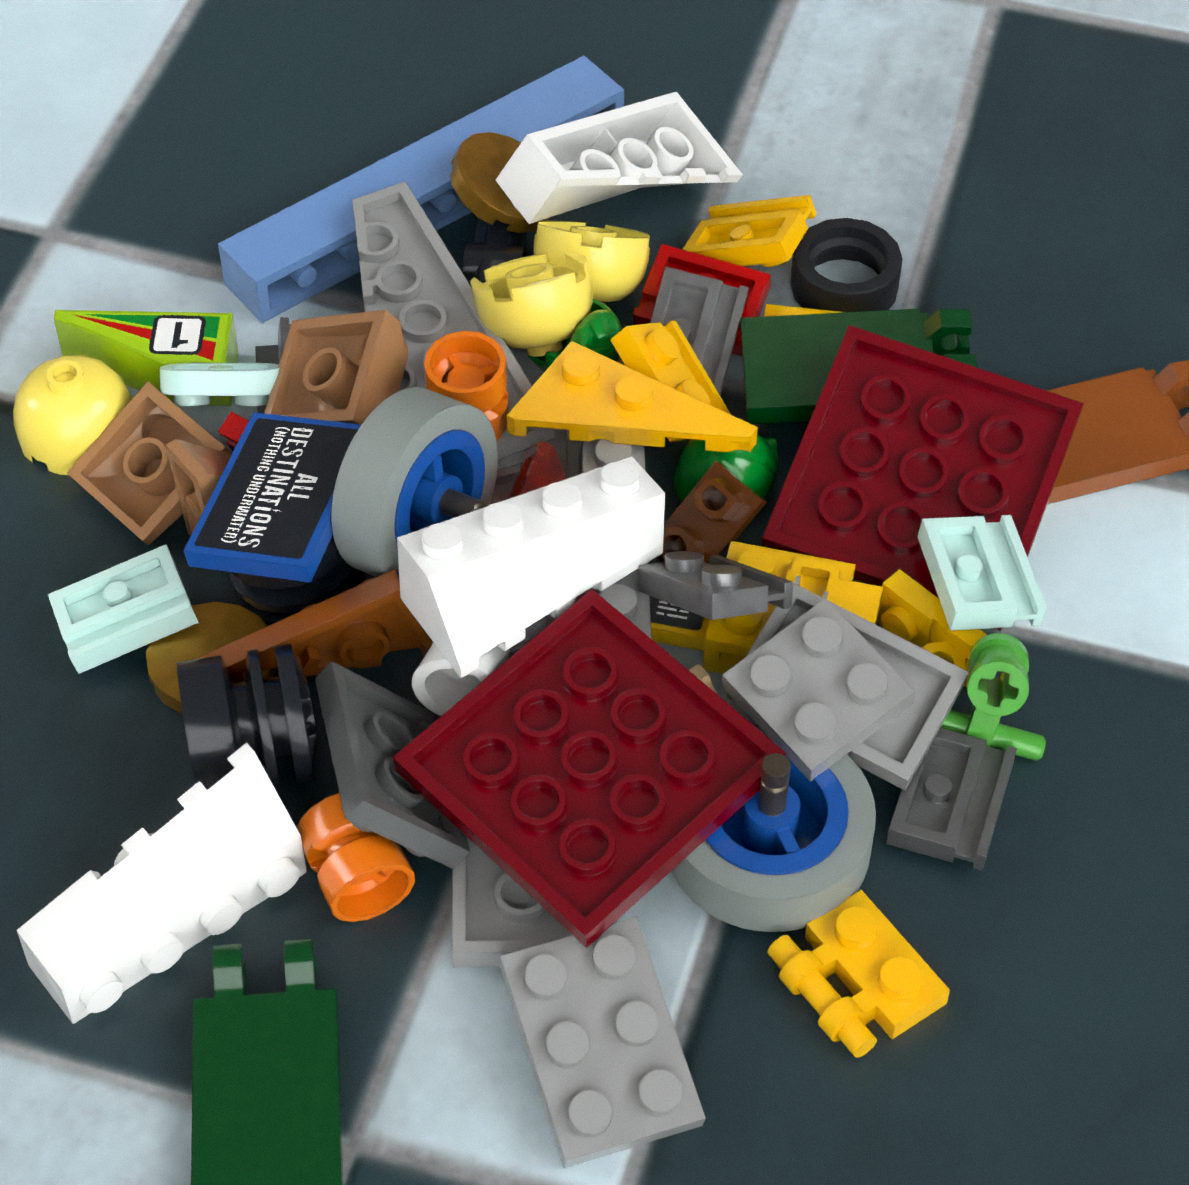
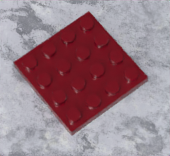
M848 325L763 534L762 547L856 564L854 580L881 587L884 581L900 569L936 597H938L917 537L922 519L984 516L986 523L1000 522L1002 515H1011L1028 557L1084 403Z
M591 589L393 756L396 771L587 948L760 791L762 762L766 756L774 753L786 756V752L603 597Z

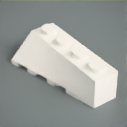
M673 92L527 134L495 181L528 224L639 188L691 183L738 182L743 174L677 92Z
M629 457L397 537L400 598L459 677L463 678L480 667L479 657L498 646L504 651L508 650L525 639V628L548 614L557 619L575 603L577 596L588 589L594 588L603 591L638 569L639 565H644L663 553L665 492L633 457Z
M248 743L244 744L227 758L234 769L207 790L199 781L177 800L184 807V810L157 832L148 834L142 827L121 844L123 849L117 855L114 867L101 876L99 872L88 871L17 929L29 967L72 1024L90 1013L101 1012L109 1008L120 998L125 990L151 973L157 974L169 969L180 959L185 951L210 935H219L226 932L238 922L242 914L268 897L274 898L286 893L296 884L299 877L307 873L301 835L255 751Z

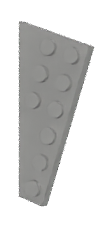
M406 181L353 199L365 312L387 310L400 321L403 340L408 347V360L399 391L412 387L426 389L424 373L425 356L436 340L447 334L459 331L480 332L492 337L503 348L507 364L506 389L510 412L532 387V384L504 339L498 337L481 322L471 286ZM528 427L527 436L522 437L508 433L506 428L500 438L496 440L498 459L555 438V429Z

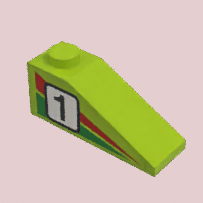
M55 310L54 323L62 356L85 355L101 360L123 378L126 386L138 391L147 381L160 391V367L177 363H238L239 351L233 313ZM164 394L173 402V395ZM210 396V404L207 405L231 406L233 396Z

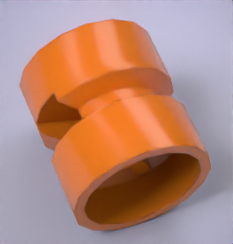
M473 331L454 332L436 340L425 356L424 373L426 389L481 410L489 419L494 429L496 440L499 439L507 428L506 415L509 413L508 392L506 389L507 364L503 348L492 337Z
M340 793L329 796L312 806L300 819L297 830L301 835L303 852L311 869L318 873L317 878L320 889L332 914L339 920L348 922L369 920L394 908L411 892L415 883L414 872L401 845L373 831H361L349 820L345 819Z

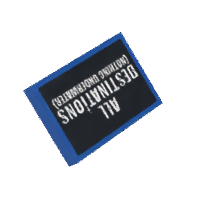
M253 412L183 550L188 566L311 583L333 535L331 509L337 475L346 451L361 424Z

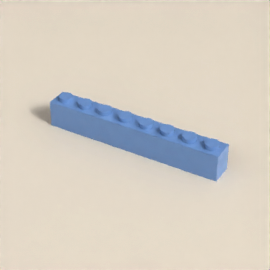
M583 55L218 243L224 285L261 323H264L360 272L353 199L406 181L437 231L472 212L462 203L452 186L450 173L453 170V164L451 163L453 155L464 140L473 134L493 132L522 142L527 134L624 107V89Z

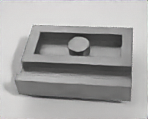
M665 267L650 323L661 322L665 326L670 321L676 320L721 396L749 287L740 285V288L725 285L721 280Z
M676 551L665 554V562L639 565L638 591L710 620L768 612V603L782 609L792 608L793 582L719 555L709 556L708 564L704 562V555L701 553Z
M940 728L906 791L901 789L889 827L886 844L952 863L954 857L974 863L973 869L983 871L1017 748L1007 746L1006 751L986 746L987 740Z

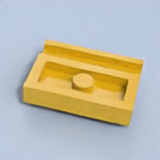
M810 195L710 206L708 209L710 219L700 221L682 250L739 266L759 264L764 267L777 266L789 261L808 230L806 220L814 219L817 212Z
M676 320L670 321L665 326L661 322L626 326L610 339L625 366L731 415ZM667 437L669 442L686 440L684 438Z

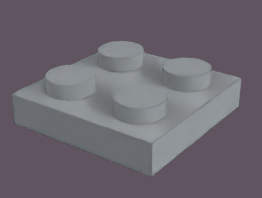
M826 598L722 675V687L766 735L786 752V756L810 782L913 704L915 690Z

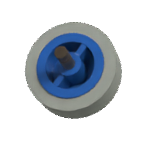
M412 387L398 391L385 399L371 412L358 429L346 451L337 475L332 499L331 522L334 541L340 555L350 566L375 577L393 569L399 574L397 537L491 505L497 476L498 450L494 429L487 416L474 406L422 387Z
M754 725L764 735H766V733L758 725ZM778 753L770 754L762 762L760 791L672 870L673 874L685 893L699 907L728 924L762 932H785L805 928L808 922L829 913L848 897L855 894L865 879L869 867L876 825L875 801L870 785L861 769L847 754L811 782L787 756Z

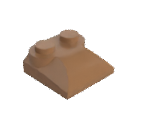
M387 310L293 320L278 366L279 372L270 392L264 413L362 425L380 403L399 391L408 360V347L403 340L400 321Z
M147 381L67 474L147 545H150L183 514L165 444L178 439L228 453L231 452Z

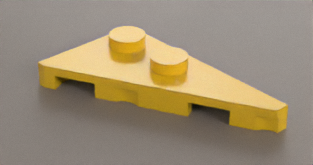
M573 341L568 344L506 415L507 432L514 436L522 437L527 436L528 427L569 430V440L590 442L596 439H605L614 444L665 447L666 437L706 440L705 451L732 452L734 450L750 452L757 444L758 427Z

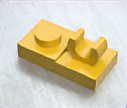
M899 569L882 583L883 591L878 623L885 630L969 672L970 651L974 644L982 637L987 636V634L980 629L950 630L939 598ZM968 677L964 685L966 687H968Z

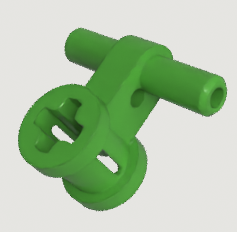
M994 633L982 637L974 644L969 655L970 674L967 688L968 696L972 702L969 714L950 710L941 728L987 740L986 746L1006 751L1007 746L1017 748L1015 755L1037 761L1042 758L1044 753L1045 737L999 723L1001 716L1016 712L1024 705L1028 698L1029 679L1027 674L1029 671V655L1021 641L1008 634ZM997 671H1003L1000 678L995 677Z

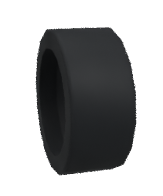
M852 218L829 219L809 227L792 257L790 285L795 301L802 308L840 312L889 310L896 301L903 258L898 243L886 230L864 220ZM845 259L860 262L872 268L878 276L865 282L847 284L832 281L820 275L814 268L827 261Z

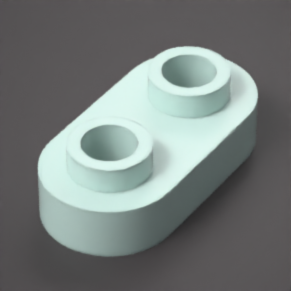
M177 363L160 367V391L163 394L173 395V403L178 406L210 404V396H234V404L239 406L267 405L270 392L279 372V365L272 363Z

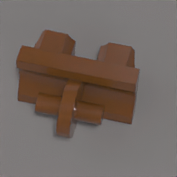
M715 461L664 523L663 553L656 558L660 562H665V554L690 551L703 554L704 562L709 564V556H723L729 549L730 542L738 539L739 535L767 502L738 479L724 464Z

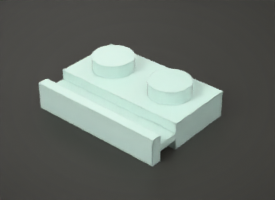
M1002 515L1000 522L986 523L984 516L922 519L917 537L950 630L1013 627L1016 620H1029L1031 626H1041L1047 606L1011 515Z
M167 544L48 594L61 635L68 648L69 658L78 674L199 623Z

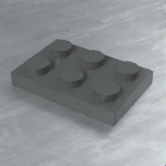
M331 661L315 678L345 819L349 820L361 831H373L402 845L415 856H426L453 869L470 852L466 835L396 771L393 756L435 722L434 713Z

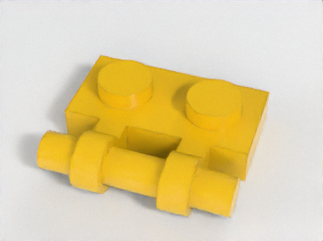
M862 890L848 897L834 910L806 924L805 939L815 950L802 951L789 935H783L775 940L767 951L768 955L781 969L779 979L793 995L802 994L820 1015L818 1020L820 1028L831 1041L837 1042L841 1040L855 1058L862 1057L868 1053L877 1042V1038L866 1027V1024L873 1019L893 1040L948 1002L950 989ZM835 973L854 996L841 997L826 978Z

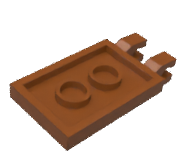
M1189 360L1170 363L1158 375L1154 369L1146 371L1144 367L1046 390L1084 403L1048 504L1189 469V412L1182 417L1178 411L1189 407Z

